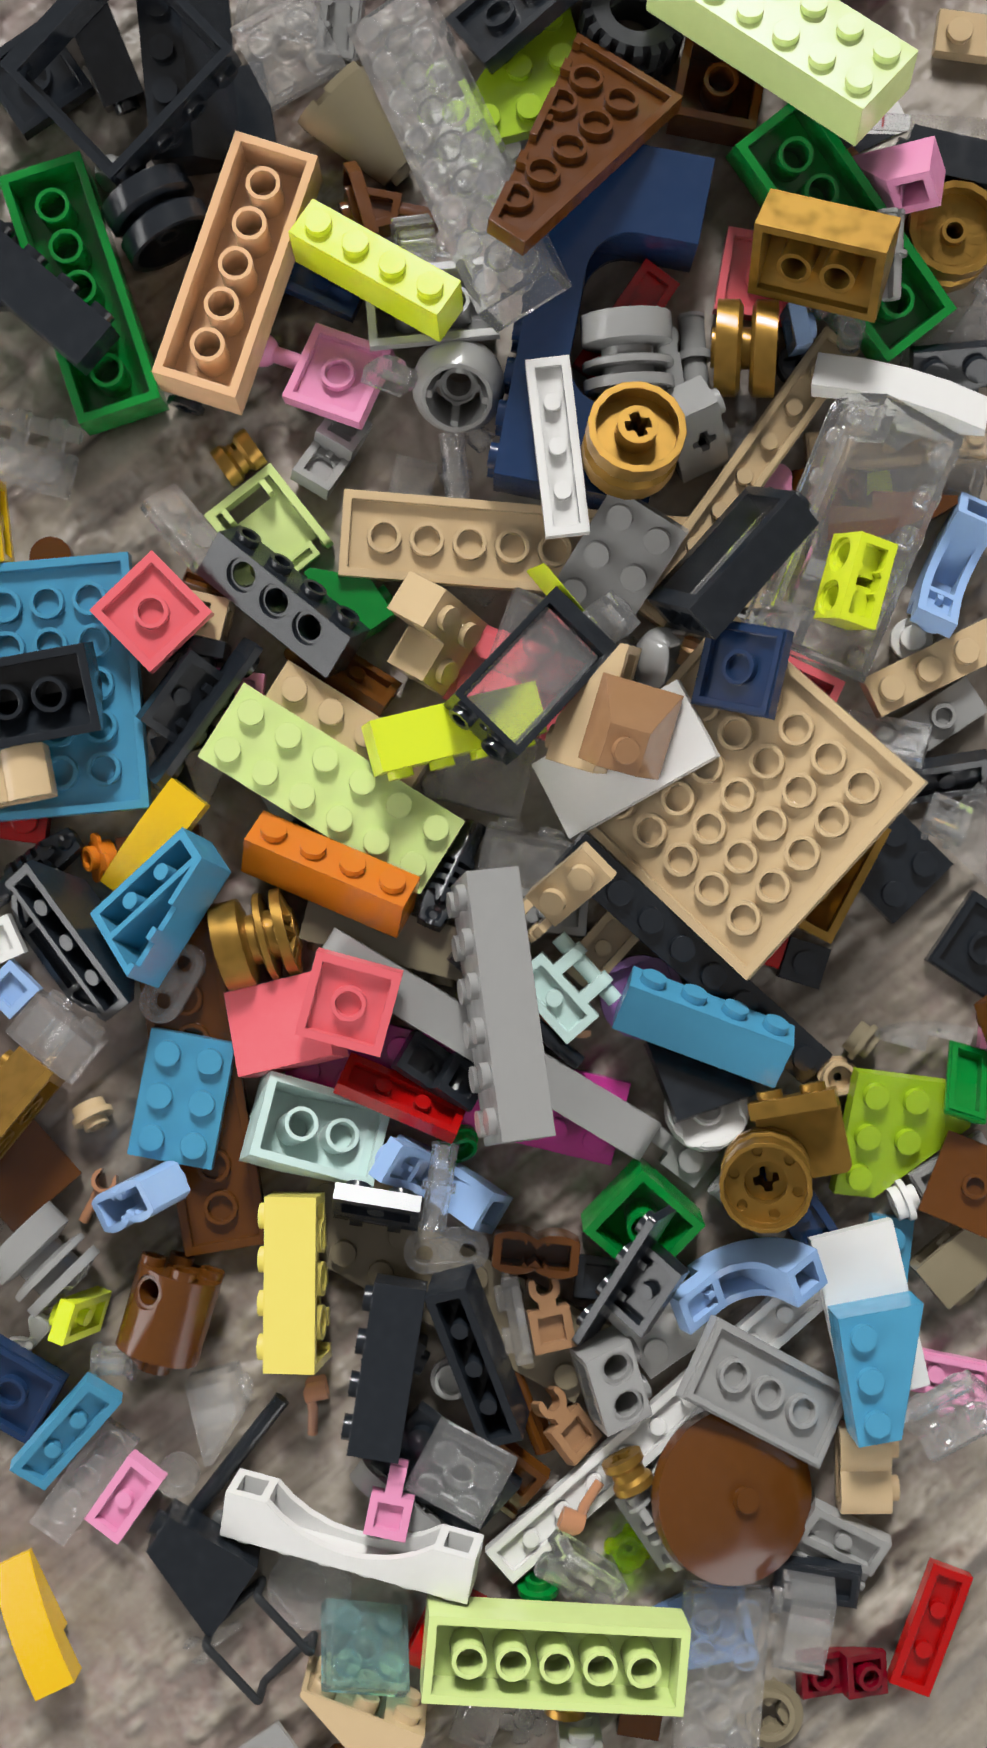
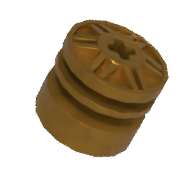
M279 887L268 890L270 910H268L261 893L252 894V914L246 915L238 899L212 904L207 910L208 927L214 955L220 974L229 992L258 985L260 981V964H265L273 980L282 979L281 959H283L290 976L303 973L301 956L303 944L302 939L299 938V925L293 909L288 904L283 890Z
M773 1126L753 1127L738 1134L727 1146L720 1169V1199L728 1215L741 1227L757 1233H779L794 1226L807 1213L813 1196L810 1158L803 1144L789 1132ZM767 1166L769 1172L773 1173V1180L765 1181L763 1175H759L760 1167Z

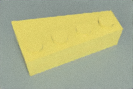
M274 1191L264 1197V1203H260L258 1208L259 1229H264V1246H260L258 1250L257 1268L260 1273H264L263 1290H259L257 1296L258 1316H263V1333H259L256 1345L257 1359L263 1360V1374L315 1375L332 1356L331 1342H323L326 1327L330 1324V1308L326 1307L325 1304H321V1296L325 1295L328 1284V1267L325 1261H319V1253H324L327 1246L325 1192Z

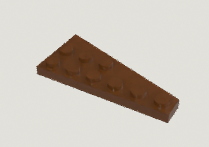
M577 32L572 50L568 58L565 57L560 68V75L554 87H551L532 126L528 142L524 150L521 149L516 160L515 169L509 181H506L488 218L487 233L524 256L680 111L683 96Z

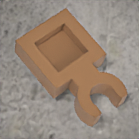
M532 1278L526 1279V1292L536 1302L537 1307L525 1310L532 1353L535 1356L577 1347L571 1340L575 1333L569 1303L566 1301L556 1303V1298L560 1293V1282L558 1279L548 1278L550 1283L549 1289L544 1293L536 1291V1284Z
M549 1386L545 1390L551 1396V1406L547 1409L542 1401H533L531 1403L532 1411L538 1417L548 1419L551 1424L543 1431V1434L567 1465L576 1466L603 1435L579 1403H569L567 1406V1398L564 1391L557 1386Z

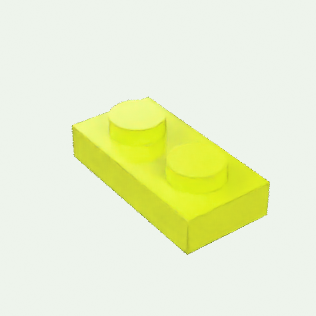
M95 1286L60 1298L50 1313L49 1325L52 1327L48 1341L65 1346L100 1332L112 1291Z

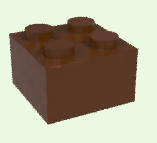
M685 37L675 86V92L683 96L680 111L668 121L666 134L734 147L756 129L764 87L688 37Z

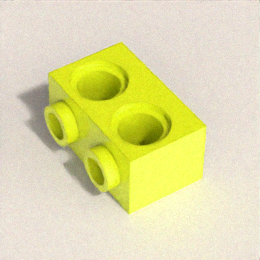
M863 531L833 534L811 618L845 630H876L899 544Z

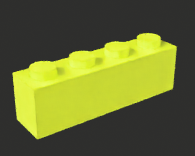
M315 199L310 201L288 232L297 263L438 342L442 341L463 311L461 280Z
M534 681L468 697L513 742L542 712ZM444 703L370 720L361 726L374 777L387 774L389 782L413 776L414 767L428 764L430 771H436L456 765L455 757L469 754L471 761H476L490 756L481 747V740L470 730H464L453 722L449 716V710L443 705ZM545 727V728L539 733L538 736H540V735H542V734L548 732V731H547V727ZM535 739L527 746V748L536 745Z

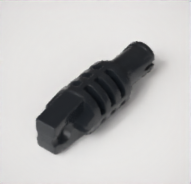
M463 819L465 823L458 832L451 849L447 850L424 889L425 893L417 923L433 931L441 932L450 919L446 909V893L451 892V886L466 871L476 870V864L473 859L488 830L483 824L478 822L474 832L470 834L474 823L472 819Z
M67 827L39 841L33 848L28 849L23 855L18 856L13 862L6 865L3 871L4 875L0 877V909L11 901V895L7 893L4 883L26 862L34 860L64 871L81 855V851L85 846L75 830Z

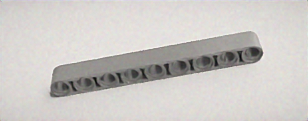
M334 927L322 948L404 970L392 1014L474 1062L472 1049H466L463 1038V1023L468 1022L466 1005H460V1002ZM544 1053L552 1110L640 1161L660 1128L661 1123Z

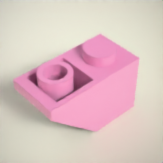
M935 136L852 156L887 208L905 209V214L941 206L946 170Z

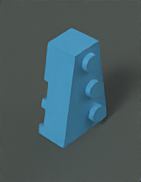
M182 827L90 913L128 978L155 988L160 987L231 874V871L211 841Z
M911 1291L827 1306L846 1429L858 1448L902 1440L924 1303Z

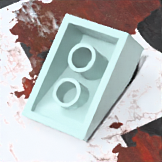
M270 1071L260 1078L239 1161L279 1172L332 1182L364 1181L373 1188L375 1179L368 1173L375 1163V1156L378 1150L384 1144L390 1117L333 1093L334 1088Z

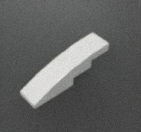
M818 352L811 383V397L854 400V413L897 416L896 429L985 436L987 396L952 381L911 368L866 358Z

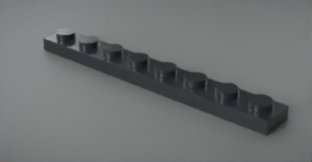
M582 831L554 864L558 866L587 841L617 872L614 878L594 894L592 898L689 984L700 986L708 994L724 1000H738L745 1004L748 1009L759 1013L778 1015L789 1024L794 1025V1049L784 1069L801 1084L808 1083L833 1054L753 982L745 980L666 904L589 835Z

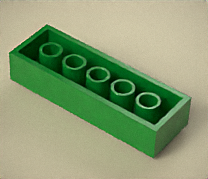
M789 103L737 143L725 157L760 208H762L770 188L875 212L879 209L887 208L840 138ZM905 233L903 237L904 249L908 251V255L902 258L900 299L891 302L881 301L875 323L836 314L865 357L884 363L890 362L957 309Z
M80 150L0 176V187L20 247L24 249L27 244L33 246L48 260L49 263L45 266L48 271L55 277L63 272L80 287L82 291L78 296L89 306L94 301H97L115 318L112 326L120 338L88 376H85L54 349L79 425L89 436L170 410L164 391L160 390L151 372L154 360L110 227L101 213L103 205L91 169Z

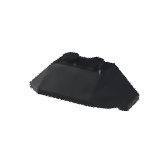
M34 860L26 862L4 883L7 893L11 895L12 910L21 935L70 1001L86 1011L97 1014L98 1018L104 1022L108 1021L134 1000L135 980L126 976L90 915L101 903V900L85 879Z

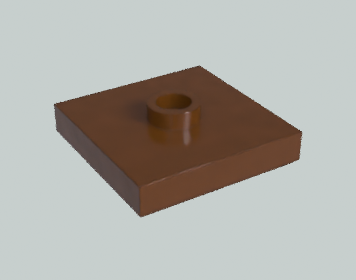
M948 1130L917 1210L987 1239V1145Z

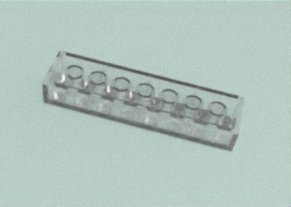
M387 0L347 28L350 39L477 314L498 333L572 287L548 234L522 256L487 233L488 218L506 181H509L515 165L436 1Z

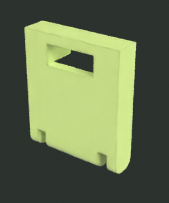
M271 463L267 464L204 514L217 533L240 525L252 529L261 537V542L273 552L289 558L298 572L321 555L312 544L317 538L327 550L334 545L326 532ZM262 487L270 499L237 524L229 512ZM250 565L251 574L255 578L254 569Z

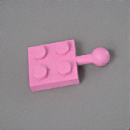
M315 323L301 354L279 347L276 339L269 335L259 367H269L275 363L293 369V373L282 394L285 404L362 430L392 366L395 354L393 349L370 351L369 340Z

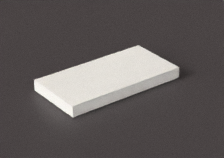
M676 679L661 688L662 690L683 695L684 698L658 780L635 777L610 769L607 770V774L590 773L545 759L546 756L531 764L569 839L577 838L582 831L588 832L720 757L680 680Z
M890 1217L807 1237L809 1246L816 1248L828 1281V1284L820 1289L819 1292L832 1348L833 1342L827 1306L909 1291L894 1223ZM920 1337L918 1338L910 1390L931 1385Z

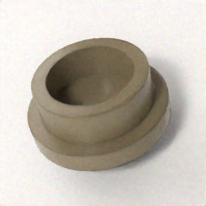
M862 1020L842 1045V1048L850 1053L848 1058L853 1061L857 1055H860L863 1059H866L880 1041L874 1035L879 1027L875 1024L869 1026Z

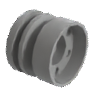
M644 305L621 306L596 310L581 316V348L586 351L601 353V357L584 362L582 365L583 373L597 376L584 381V395L599 398L606 389L622 382L642 381L661 387L665 391L675 387L674 375L660 372L671 368L674 365V359L670 355L653 353V349L668 345L673 341L671 311L668 308Z
M50 1201L36 1211L0 1246V1284L4 1286L20 1275L25 1280V1283L17 1292L15 1299L21 1302L33 1289L40 1295L27 1309L33 1318L54 1306L60 1298L65 1297L88 1274L94 1259L100 1253L94 1245L80 1258L72 1252L85 1238L82 1233L73 1236L65 1243L58 1238L69 1220Z

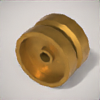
M958 180L944 182L941 206L912 212L904 223V233L946 293L964 289L978 278L987 266V190L972 182Z
M718 299L716 327H712L710 368H714L713 388H717L722 397H735L740 390L741 370H749L748 392L751 397L774 398L779 300L757 299L752 309V326L743 327L744 305L740 299Z
M642 381L622 382L606 389L593 403L580 448L582 466L591 483L605 494L623 500L644 499L659 492L673 475L687 435L685 414L676 399L661 387Z

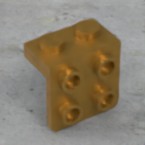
M816 1081L799 1085L800 1092L783 1095L782 1088L757 1092V1100H752L747 1104L751 1122H756V1127H776L789 1132L803 1144L810 1158L812 1178L846 1173L851 1169L852 1160L837 1086L826 1087L825 1081ZM764 1166L767 1180H773V1173H770L767 1166Z

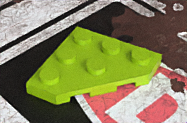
M571 8L566 10L494 74L491 75L486 68L483 70L462 104V112L472 153L529 139L532 126L551 87H554L560 75V68L565 57L568 58L572 50L573 41L577 35Z
M853 1067L843 1115L852 1167L846 1173L831 1175L829 1189L834 1194L875 1198L893 1185L895 1180L901 1179L939 1151L948 1130L962 1134L969 1129L971 1122L945 1115L943 1112L946 1079Z

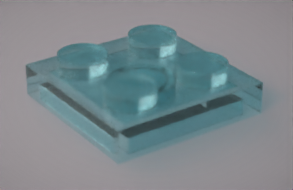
M326 1598L321 1604V1692L405 1698L410 1692L407 1605Z

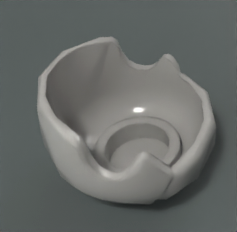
M656 627L647 631L639 639L636 647L642 648L634 675L639 683L659 689L665 685L672 676L686 634L685 631L669 627Z

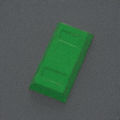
M953 1040L949 1041L943 1111L945 1115L974 1124H986L987 1051Z

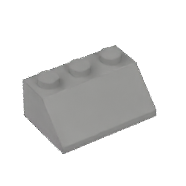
M492 257L430 263L461 280L463 311L441 342L434 340L366 301L370 351L431 346L457 340L474 342L500 339Z

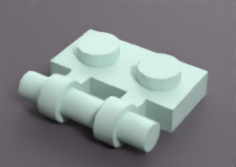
M564 931L552 941L563 955L553 963L541 951L532 959L539 1014L562 1040L568 1044L599 1017V1013L589 1003L593 998L599 995L610 1006L620 998L621 994L611 984L613 978L606 970L601 972L586 956L585 953L588 950L581 942L575 943ZM571 966L588 982L580 992L563 974Z

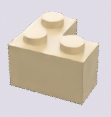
M409 571L387 609L409 625L387 662L408 678L444 697L450 685L457 679L459 670L468 655L478 644L487 623L447 589Z

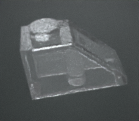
M240 1360L191 1372L184 1383L204 1467L214 1464L249 1404V1398L254 1395L251 1376L249 1372L243 1373Z

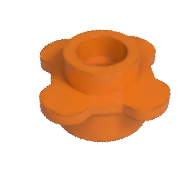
M97 832L90 834L89 844L85 845L81 851V860L84 869L88 872L91 871L92 878L96 883L101 882L100 880L116 856L117 850L110 839L101 840V836Z

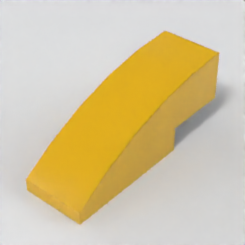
M171 778L134 827L100 881L114 891L182 827L192 831L210 808V805L180 781Z
M32 1548L0 1562V1607L23 1675L35 1701H38L75 1683L82 1667L64 1632L67 1621Z

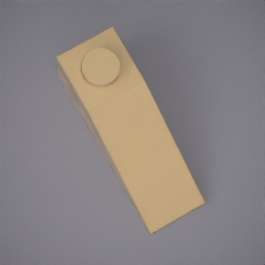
M624 643L618 645L560 712L555 724H552L548 729L545 738V747L548 749L545 759L590 773L607 774L608 769L578 758L603 672L633 681L642 648Z

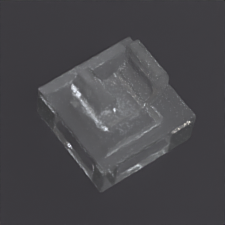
M934 792L919 828L922 831L921 839L927 840L929 835H932L944 841L942 848L946 850L952 845L960 847L967 834L974 808Z

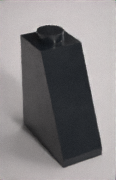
M173 1498L166 1511L160 1508L157 1510L147 1527L146 1532L151 1536L146 1553L204 1634L212 1638L257 1570L260 1547L252 1544H243L235 1539L220 1536V1524L178 1499Z

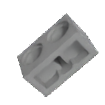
M612 1325L598 1332L581 1345L569 1348L590 1419L607 1437L653 1415L648 1398L652 1397V1391L646 1377L640 1373L637 1361L641 1360V1353L631 1336L626 1337ZM613 1356L610 1362L605 1365L606 1361Z

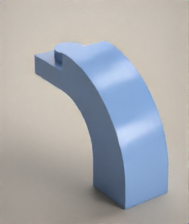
M962 491L958 497V504L949 512L931 547L916 581L906 612L911 614L910 621L916 623L922 630L928 633H938L950 638L958 625L965 589L981 555L987 547V502Z
M399 1134L397 1138L390 1136L387 1143L378 1150L375 1156V1163L368 1173L382 1184L413 1191L415 1194L441 1207L470 1229L488 1234L493 1233L513 1197L465 1165L449 1161L438 1150L402 1134Z
M763 1237L746 1239L714 1249L687 1265L691 1277L680 1285L670 1300V1304L680 1330L692 1335L709 1320L711 1315L715 1316L722 1309L738 1300L754 1296H770L799 1308L828 1284L816 1248L787 1238Z

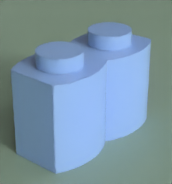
M165 1161L103 1191L93 1199L91 1205L103 1230L108 1233H116L136 1222L145 1221L182 1201L188 1196L191 1189L178 1162Z

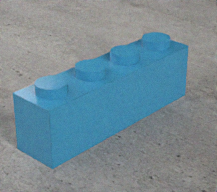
M633 966L616 1006L612 1028L774 1089L794 1049L795 1026L789 1024L778 1015L759 1013L748 1009L745 1004L738 1000H724L708 994L700 986L694 984L684 985L666 978L664 974L657 970L641 969Z

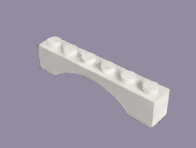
M243 1468L238 1470L225 1492L220 1536L235 1539L243 1544L267 1548L282 1555H292L316 1562L322 1566H331L356 1573L364 1578H374L398 1585L404 1589L420 1591L438 1596L446 1601H455L466 1605L477 1577L484 1540L483 1534L447 1524H440L424 1531L407 1533L405 1543L365 1535L361 1530L339 1524L316 1512L294 1495L281 1479Z

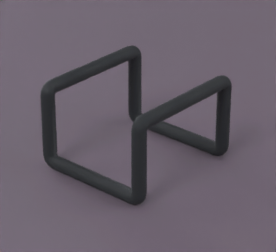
M265 1576L258 1577L239 1595L222 1621L223 1623L253 1594L255 1602L296 1644L286 1656L263 1676L257 1693L211 1646L212 1638L205 1634L202 1641L204 1652L255 1705L262 1704L268 1683L301 1652L309 1657L314 1655L318 1640L317 1631H311L302 1639L262 1596L266 1584Z

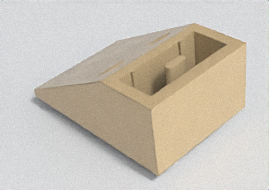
M313 1655L308 1658L300 1698L345 1748H421L425 1738L427 1704L421 1703V1693L417 1689L408 1685L397 1687L384 1682L379 1675L372 1671L361 1670L358 1672L347 1668L338 1659L329 1655H321L320 1657Z

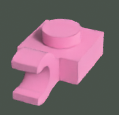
M399 1458L398 1464L391 1463L386 1489L373 1486L363 1534L403 1543L406 1542L415 1498L414 1494L403 1492L409 1463L408 1459Z

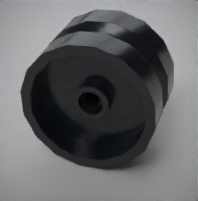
M173 162L157 164L136 173L115 188L103 203L101 213L114 236L122 239L121 248L135 271L150 272L162 269L176 263L194 251L207 208L200 198L193 197L195 189L183 167Z

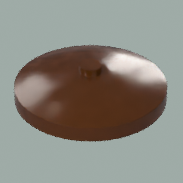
M703 1411L689 1419L670 1438L659 1457L651 1491V1505L655 1527L667 1552L689 1573L710 1583L722 1586L751 1584L769 1576L780 1568L795 1551L805 1532V1523L812 1501V1484L807 1463L707 1411Z

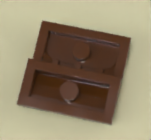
M35 1119L0 1160V1218L13 1233L44 1204L55 1198L82 1174Z

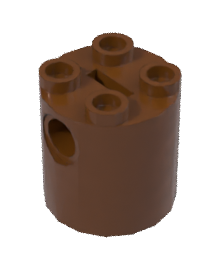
M172 1250L169 1257L152 1251H143L115 1342L118 1349L125 1353L139 1370L152 1375L166 1376L169 1374L170 1369H190L196 1367L201 1357L225 1275L224 1270L210 1265L199 1266L194 1264L195 1256L185 1257V1252Z

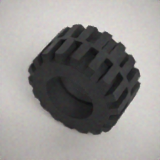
M583 0L576 33L582 34L657 81L660 80L661 75L666 77L671 72L673 64H676L685 35L646 11L647 0ZM617 21H635L643 25L647 30H631L622 26Z

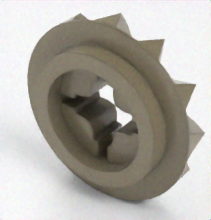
M774 1676L771 1680L764 1681L756 1678L753 1685L747 1689L742 1688L741 1697L738 1703L735 1704L736 1720L741 1733L751 1743L760 1747L775 1748L790 1742L799 1732L803 1722L804 1714L800 1697L793 1690L790 1683H782ZM757 1703L765 1704L768 1707L776 1703L775 1708L780 1720L770 1715L762 1719V1712Z

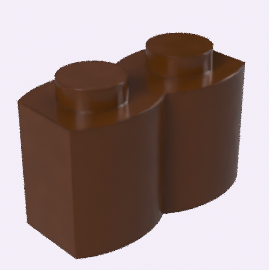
M502 1224L494 1229L491 1266L507 1274L519 1275L535 1270L537 1273L548 1278L567 1279L578 1275L581 1244L578 1236L566 1229L545 1228L536 1232L522 1224Z

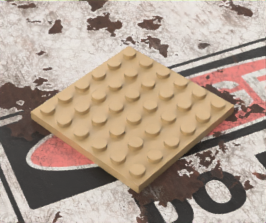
M736 616L735 619L733 620V621L745 623V622H744L743 620H741L738 616ZM705 638L664 686L678 679L682 682L690 699H692ZM789 661L775 720L693 704L720 757L588 831L745 980H750L928 784L925 779Z

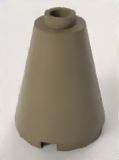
M358 60L356 62L352 61L323 88L325 90L317 101L313 99L300 115L297 123L304 131L347 161L356 160L364 173L384 187L391 181L397 187L414 170V167L409 162L415 155L364 66Z

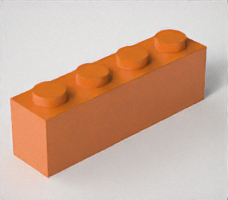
M263 810L244 838L241 872L396 939L414 909L421 877Z

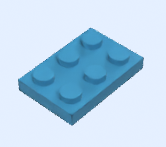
M155 1026L151 1028L127 1154L160 1161H175L181 1165L207 1170L214 1168L235 1060L232 1041Z

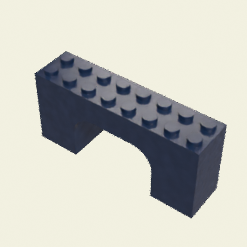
M643 144L528 251L527 269L533 271H524L519 311H523L524 315L516 314L511 340H513L511 352L517 354L516 358L507 357L503 383H505L504 394L508 395V400L499 399L495 419V436H500V442H491L487 460V477L493 478V491L541 500L525 360L569 355L571 357L583 291L590 277L601 267L617 261L643 263L647 258L657 267L690 272L699 245L715 158ZM572 378L581 448L594 401L587 398L578 389ZM583 469L587 508L598 510L607 494L591 483ZM650 496L641 500L648 504Z

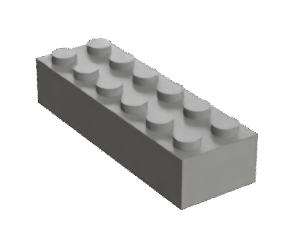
M519 866L466 871L451 886V892L446 893V909L448 917L450 919L455 918L457 935L452 936L451 946L454 961H460L462 979L457 981V993L460 1005H466L468 1022L463 1023V1038L466 1049H472L474 1066L469 1067V1084L472 1093H478L480 1111H475L474 1114L478 1138L484 1137L485 1146L556 1136Z

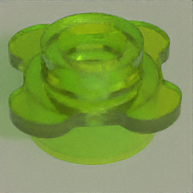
M629 1522L624 1524L623 1530L615 1537H608L604 1541L605 1553L613 1556L619 1571L624 1574L633 1573L634 1570L644 1564L645 1560L652 1558ZM632 1545L633 1549L628 1552L625 1550V1547Z

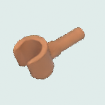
M100 1168L93 1173L91 1178L93 1191L79 1217L80 1222L84 1224L89 1223L95 1212L91 1205L93 1199L103 1191L119 1184L118 1175H115L110 1187L105 1189L98 1183L99 1176L104 1168Z
M325 1374L308 1377L305 1381L303 1396L308 1409L307 1434L309 1436H316L318 1434V1401L330 1398L328 1380Z
M598 1479L594 1480L579 1503L577 1510L563 1506L557 1521L560 1531L573 1536L582 1533L587 1513L590 1510L589 1508L604 1486Z

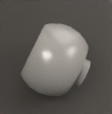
M457 340L432 345L420 357L413 371L412 391L418 411L430 424L445 432L458 434L480 429L488 424L496 415L499 399L504 398L505 383H503L504 374L500 362L492 351L477 341ZM456 372L466 374L470 379L466 382L458 383L449 376ZM436 387L440 388L443 397L435 390ZM476 392L480 393L479 397H477L475 400L470 401L474 398Z

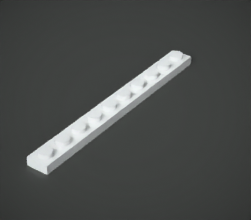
M818 1291L799 1308L778 1298L768 1296L735 1326L780 1349L824 1310L820 1292ZM686 1369L649 1401L652 1416L609 1436L485 1546V1553L513 1584L569 1535L560 1531L557 1526L563 1506L577 1510L579 1503L595 1479L601 1481L604 1486L590 1506L587 1518L615 1494L613 1491L614 1481L611 1476L605 1474L602 1468V1463L607 1457L623 1448L636 1445L640 1447L644 1455L642 1463L646 1467L662 1453L670 1438L685 1422L695 1415L706 1411L675 1395Z

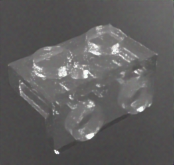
M967 1369L963 1372L947 1376L942 1384L926 1393H919L908 1399L904 1428L920 1439L929 1460L936 1463L987 1435V1385Z

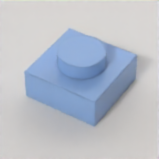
M788 303L780 314L787 354L788 357L807 352L813 344V339L817 336V326L814 314L812 312L807 313L805 306Z
M9 959L0 968V1010L9 1019H13L44 988L15 959Z

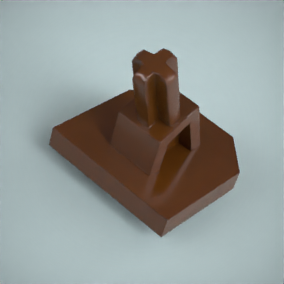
M356 160L343 163L342 184L344 202L338 203L340 214L383 238L396 236L397 228L437 235L441 221V211L439 209L401 202L402 193L367 187L362 170Z

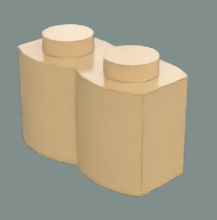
M33 742L0 750V809L58 797L50 750L47 744Z
M840 1420L834 1434L835 1502L840 1514H892L893 1501H899L900 1499L899 1478L897 1474H892V1459L899 1458V1441L858 1448L847 1432L845 1420Z

